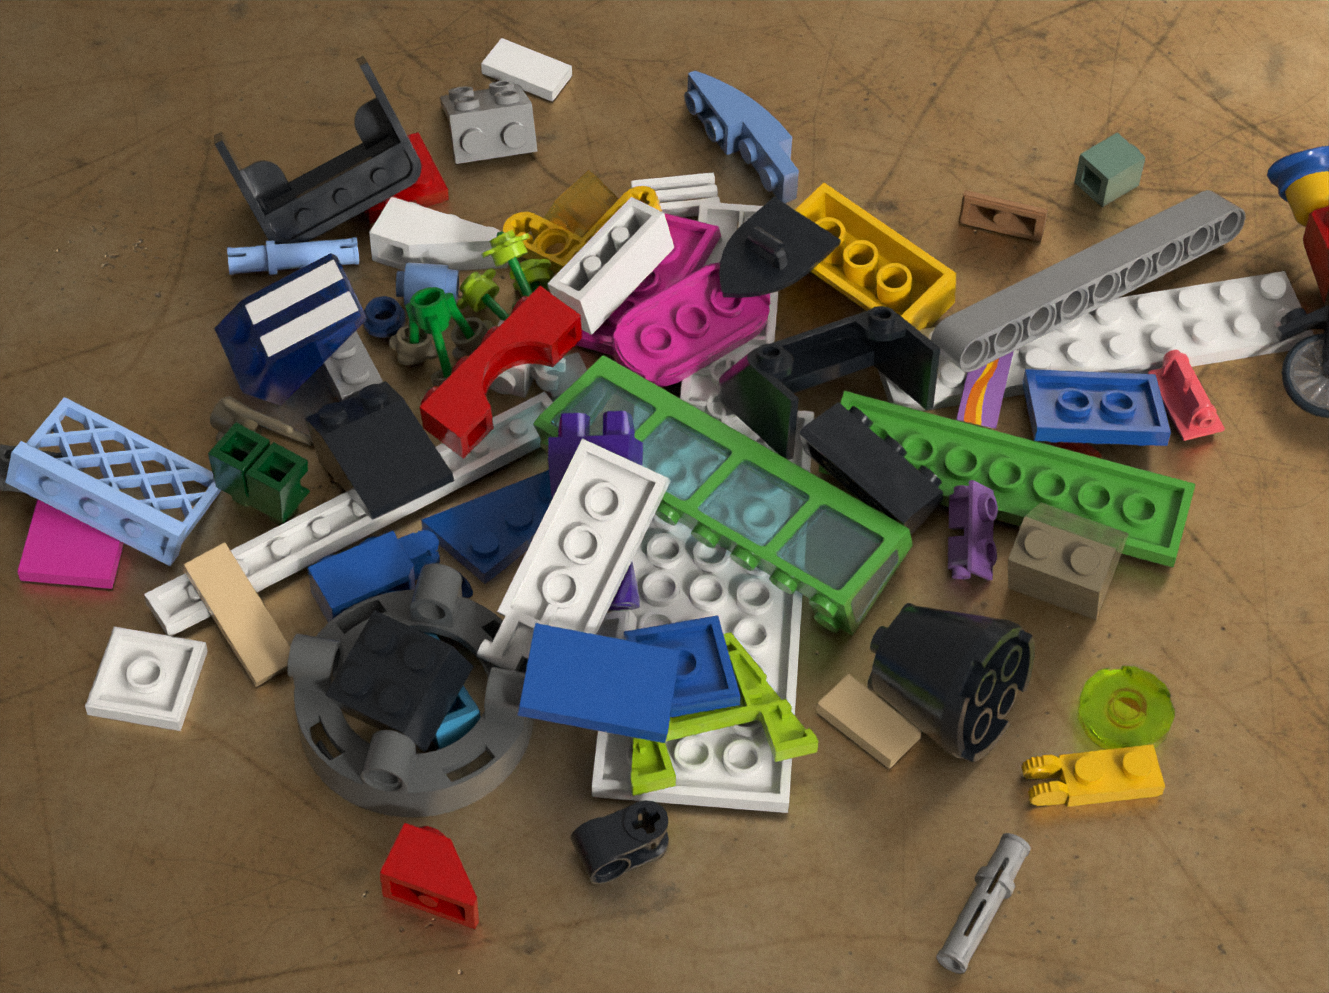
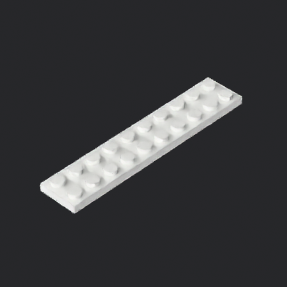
M1285 271L1120 297L1014 350L1003 398L1024 395L1023 377L1025 369L1148 374V371L1162 368L1165 362L1163 359L1164 355L1175 349L1179 350L1180 353L1186 354L1191 367L1290 351L1296 343L1314 334L1312 330H1307L1282 342L1276 336L1278 327L1282 326L1280 322L1282 317L1296 308H1301ZM935 327L922 329L920 332L931 340ZM942 355L939 357L934 406L928 410L957 406L961 402L968 372L961 370ZM878 370L889 403L919 411H927Z

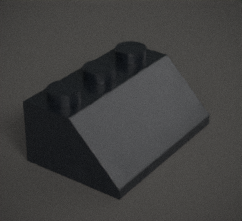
M838 402L801 429L799 436L804 452L863 503L909 528L911 535L943 501V491L938 488L942 481L926 466L921 465L916 469L904 458L907 455V451L892 437L887 435L882 440L870 429L873 422L857 407L852 406L847 410Z

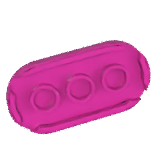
M720 263L706 265L630 308L620 317L612 339V352L615 361L657 386H668L678 383L760 334L767 323L770 313V294L744 298L723 297L719 279Z

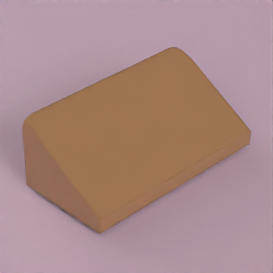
M964 190L959 223L1041 242L1047 222L1048 209Z

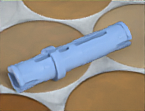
M357 237L275 244V241L271 240L266 241V245L227 247L229 274L269 271V275H278L277 270L320 267L332 260L335 261L336 265H359Z

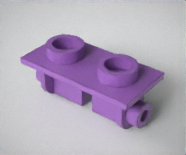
M969 480V486H955L954 494L949 495V528L952 530L964 529V536L948 537L947 568L952 570V578L970 579L971 573L990 581L993 580V566L997 560V549L993 541V521L997 517L998 506L994 490L974 480Z

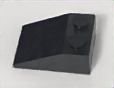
M386 381L380 384L368 385L361 389L358 394L341 402L329 403L320 408L317 413L305 418L320 464L372 520L455 481L453 473L404 398Z

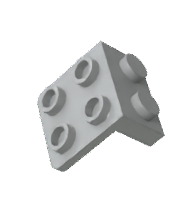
M513 81L493 82L489 84V89L473 91V88L468 86L456 87L449 90V95L440 97L441 107L449 121L453 158L456 164L538 152L532 103L521 86L514 85Z

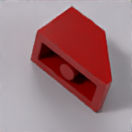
M404 823L380 871L383 897L476 929L479 923L478 899L452 840L433 827L421 826L419 828Z

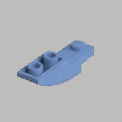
M698 71L688 73V88L684 94L685 103L689 112L692 115H697L704 124L709 139L712 142H717L726 155L740 150L744 161L747 164L751 163L759 173L764 188L767 191H772L777 199L784 203L795 200L797 198L799 170L791 161L792 136L765 108L733 86Z

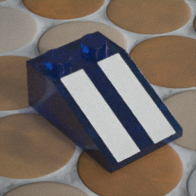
M330 253L245 297L214 329L242 392L281 406L368 318L338 257Z

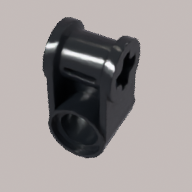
M644 800L607 816L591 819L581 824L573 831L570 839L590 881L594 884H604L630 870L663 857L668 850L669 844L667 833L669 820L667 812L661 805L654 801ZM642 814V820L638 821V815ZM655 843L654 849H651V844Z

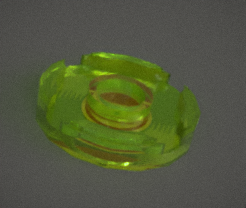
M1122 666L1121 669L1110 671L1109 667L1099 670L1086 681L1078 701V720L1085 734L1099 747L1107 750L1154 744V748H1157L1166 740L1175 718V708L1170 700L1171 694L1167 686L1155 675L1135 666Z

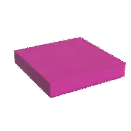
M37 499L17 571L20 581L112 589L124 543Z

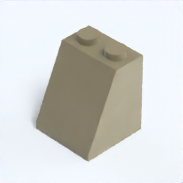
M1040 502L1024 517L1009 555L1008 588L1097 620L1129 533Z

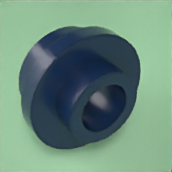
M387 296L376 297L369 301L362 313V324L366 332L379 338L396 335L398 330L405 326L406 323L405 311L395 299Z

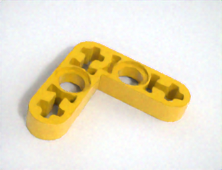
M636 186L626 191L583 237L531 212H519L509 217L503 225V232L506 233L513 230L515 236L519 237L531 231L532 235L529 234L530 238L523 241L528 253L522 257L528 260L548 259L551 263L549 270L557 274L631 197L661 212L662 209L655 190L647 186ZM553 244H565L563 250L556 254L545 253L546 249Z

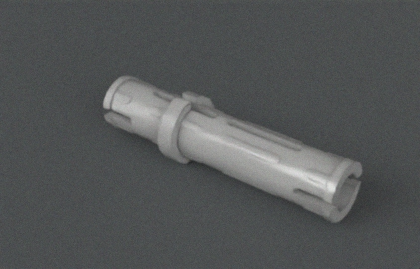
M1010 833L1003 834L987 866H983L978 870L975 876L977 885L959 914L943 948L936 956L938 962L946 969L954 973H965L970 959L987 932L1003 899H1008L1015 889L1013 880L1025 857L1028 856L1031 850L1030 845L1021 837ZM1000 870H1003L992 893L988 894V891L991 888L992 883L994 882L998 872ZM980 911L981 913L968 936H964L974 916Z

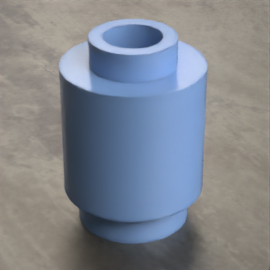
M406 263L405 271H397L396 297H404L405 306L410 303L411 297L417 291L428 287H438L443 289L445 294L453 293L457 304L459 270L449 269L448 265Z

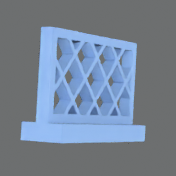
M65 397L26 443L20 441L12 451L5 482L168 566H171L178 557L182 543L221 492L220 489L216 488L212 471ZM65 416H68L83 424L85 430L64 432L60 422ZM115 440L123 444L126 451L105 453L100 441ZM90 442L94 454L73 456L69 444ZM59 446L63 458H54L38 449L41 447ZM155 460L163 464L166 471L145 473L141 461ZM131 463L135 475L114 477L110 465ZM99 466L104 478L96 479L78 469ZM196 481L208 487V489L201 493L186 494L182 482ZM172 484L176 496L155 498L151 485ZM140 487L145 499L137 500L119 491V489ZM181 508L185 520L181 522L160 510Z

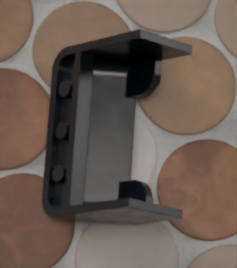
M364 56L356 60L376 97L362 104L354 117L355 129L363 143L298 178L288 182L281 168L267 160L256 161L242 169L223 133L220 132L214 135V144L268 240H274L275 244L308 242L412 186L420 177L421 161Z
M877 306L868 311L770 344L761 345L752 350L720 376L718 398L775 452L790 460L794 458L799 398L794 393L874 366L920 406L928 410L934 406L941 348L893 309Z

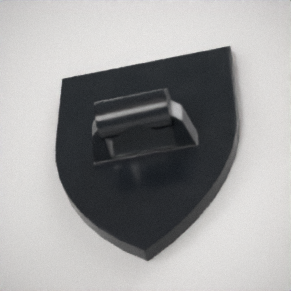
M773 197L745 221L728 240L722 253L719 270L722 296L729 298L755 297L789 287L801 280L841 244V240L781 200Z

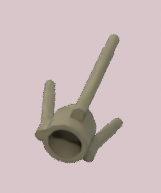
M231 396L222 398L215 405L210 416V424L219 431L216 436L217 442L237 422L254 432L257 426L261 425L296 441L314 446L311 436L292 428V426L254 411Z

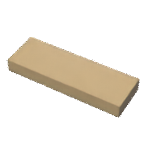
M224 542L183 564L185 574L254 686L257 687L288 670L290 646L227 544Z

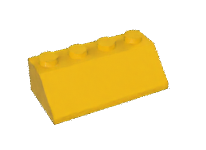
M826 183L821 184L795 209L841 240V244L811 272L866 311L877 306L891 308L917 330L921 331L922 329L930 328L955 303L956 272Z

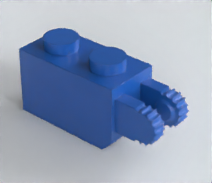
M429 529L418 530L417 533L413 532L399 539L394 531H390L379 537L367 538L358 546L337 555L325 556L316 564L307 567L311 594L327 622L329 623L343 611L366 599L395 591L415 590V580H418L421 568L427 564H439L440 562L439 552L436 551L438 550L439 539H437L434 531L431 532Z

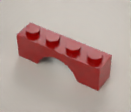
M541 286L529 297L523 296L514 305L511 315L500 326L495 325L490 328L483 337L481 345L470 356L466 355L459 359L453 367L451 375L439 387H432L424 395L419 406L423 429L464 459L494 429L491 406L486 398L493 381L504 371L522 364H541L554 367L582 339L581 315Z

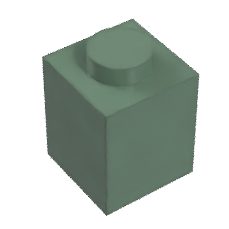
M1117 132L1080 154L1074 183L1101 207H1104L1139 186L1146 157L1136 146L1130 144Z

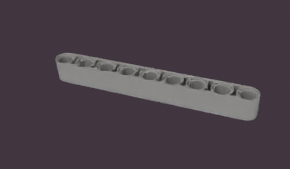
M1211 190L1203 191L946 317L935 327L931 341L941 348L940 355L965 372L975 371L1230 242L1242 230L1246 219L1245 212Z

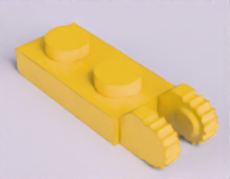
M1154 744L1063 754L1058 757L1052 754L1042 755L1041 757L1036 756L1026 759L1021 765L1023 776L1026 779L1060 778V781L1038 783V785H1033L1032 788H1029L1030 804L1032 803V805L1036 806L1066 804L1067 807L1157 797L1163 795L1165 789Z

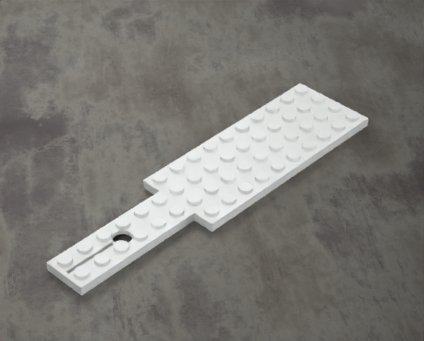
M700 201L698 221L719 226L721 238L704 266L720 263L723 250L728 240L737 230V226L739 228L743 222L747 221L763 206ZM778 291L770 293V313L767 323L760 334L682 380L680 397L683 401L773 452L775 451L719 400L718 386L719 378L726 370L752 350L761 345L774 342ZM635 406L633 424L636 431L650 415ZM798 411L794 458L789 461L810 472L811 457L804 452L799 432L805 425L814 420V412ZM663 422L643 441L642 466L669 478L670 484L666 492L683 501L688 500L727 460ZM737 466L698 507V510L757 545L766 546L804 503ZM654 514L632 560L640 598V608L631 610L637 618L636 629L718 615L723 634L731 632L767 675L766 681L782 700L786 699L792 706L791 712L795 715L802 594L796 590L793 594L782 591L769 580L771 575L757 567L754 571L741 567L731 559L730 551L718 544L715 548L707 547L692 536V529L680 522H677L675 526L670 525ZM807 521L777 552L778 557L804 571ZM758 720L666 741L665 744L676 774V786L632 796L633 737L598 731L592 780V797L635 801L648 800L660 803L788 813L792 758L778 762L774 761L762 724Z

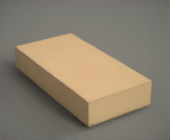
M847 674L817 703L816 712L889 769L921 737L922 731L850 674Z

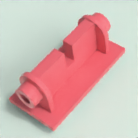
M1176 349L1167 352L1163 357L1165 361L1163 367L1148 371V374H1156L1163 404L1182 440L1186 441L1224 431L1225 428L1216 413V409L1206 395L1189 363L1187 355L1180 353Z

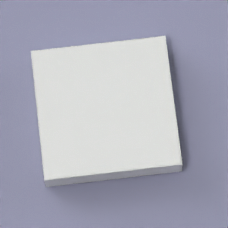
M113 627L85 704L87 715L181 731L208 652L206 642Z

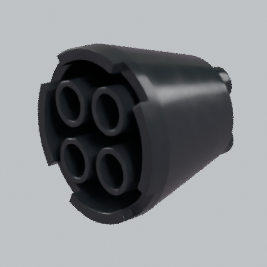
M907 603L889 627L881 626L873 635L870 650L872 653H875V658L867 685L869 690L878 693L947 753L957 758H964L975 762L986 756L1009 728V721L1003 718L1012 709L1018 690L1022 692L1027 691L1035 659L1034 637L1032 634L1025 632L1019 624L1007 619L922 607Z

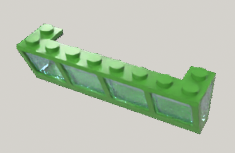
M604 355L540 414L533 423L541 439L540 446L548 452L549 437H558V427L562 413H585L590 416V436L603 435L604 412L626 411L631 414L635 438L643 442L642 466L670 480V484L655 515L670 525L675 526L677 522H680L692 529V536L707 547L715 548L718 544L730 551L731 559L741 567L749 571H754L757 567L771 575L769 580L782 591L793 594L796 590L809 598V604L812 607L813 613H815L814 619L834 633L842 629L850 635H854L913 546L909 528Z

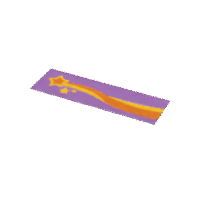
M1014 351L975 371L967 373L957 421L996 429Z

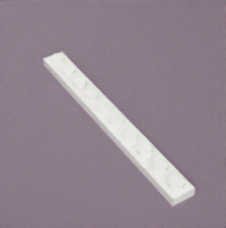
M543 392L493 417L494 429L464 459L443 443L436 446V449L453 473L455 481L372 520L353 498L345 492L230 551L257 593L319 561L323 557L337 552L541 447L539 444L541 439L533 423L553 402ZM559 413L551 421V425L559 427L562 413ZM186 574L144 594L147 606L167 636H173L211 616Z

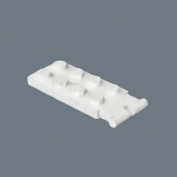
M582 439L497 611L505 616L493 642L484 639L481 643L477 657L502 669L519 671L524 659L529 658L535 623L597 634L670 484L669 478Z

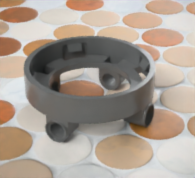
M436 563L423 566L420 570L415 590L395 591L366 599L336 616L316 637L296 634L290 647L288 676L293 677L294 702L302 747L309 763L320 779L331 790L356 806L375 813L396 817H427L449 813L480 800L505 781L522 759L532 735L534 719L517 716L528 659H524L519 671L502 669L477 657L481 643L484 639L493 642L503 620L486 607L462 597V577L455 569ZM374 610L421 632L434 633L451 638L469 649L482 664L488 677L484 703L485 711L470 732L455 743L436 751L416 754V746L412 739L402 733L390 730L375 732L370 743H368L349 726L341 708L325 696ZM321 722L330 742L341 755L333 758L322 740L318 741L315 745L311 738L310 727ZM485 751L492 758L485 766L453 782L446 775L471 763Z

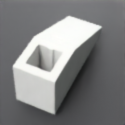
M394 197L390 198L369 232L372 261L405 271L406 263L448 265L449 269L459 271L507 268L509 265L506 263L496 267L491 255L485 258L481 255L483 252L492 249L489 241L497 237L498 229L486 227L461 219L456 215L445 214L423 207L415 202H407Z

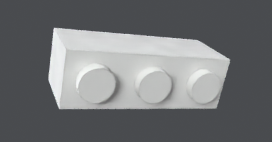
M631 197L548 283L550 293L581 315L583 331L592 335L674 249L665 214Z

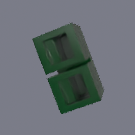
M237 422L208 453L216 488L231 495L232 500L242 506H252L269 516L270 521L279 526L293 519L299 511V504L310 493V490L300 483L302 477L308 472L307 459L275 442L270 445L269 439Z

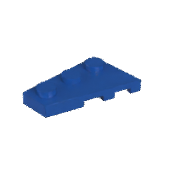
M549 470L421 520L422 530L429 529L431 532L434 531L437 539H439V545L482 583L486 584L528 550L552 501Z

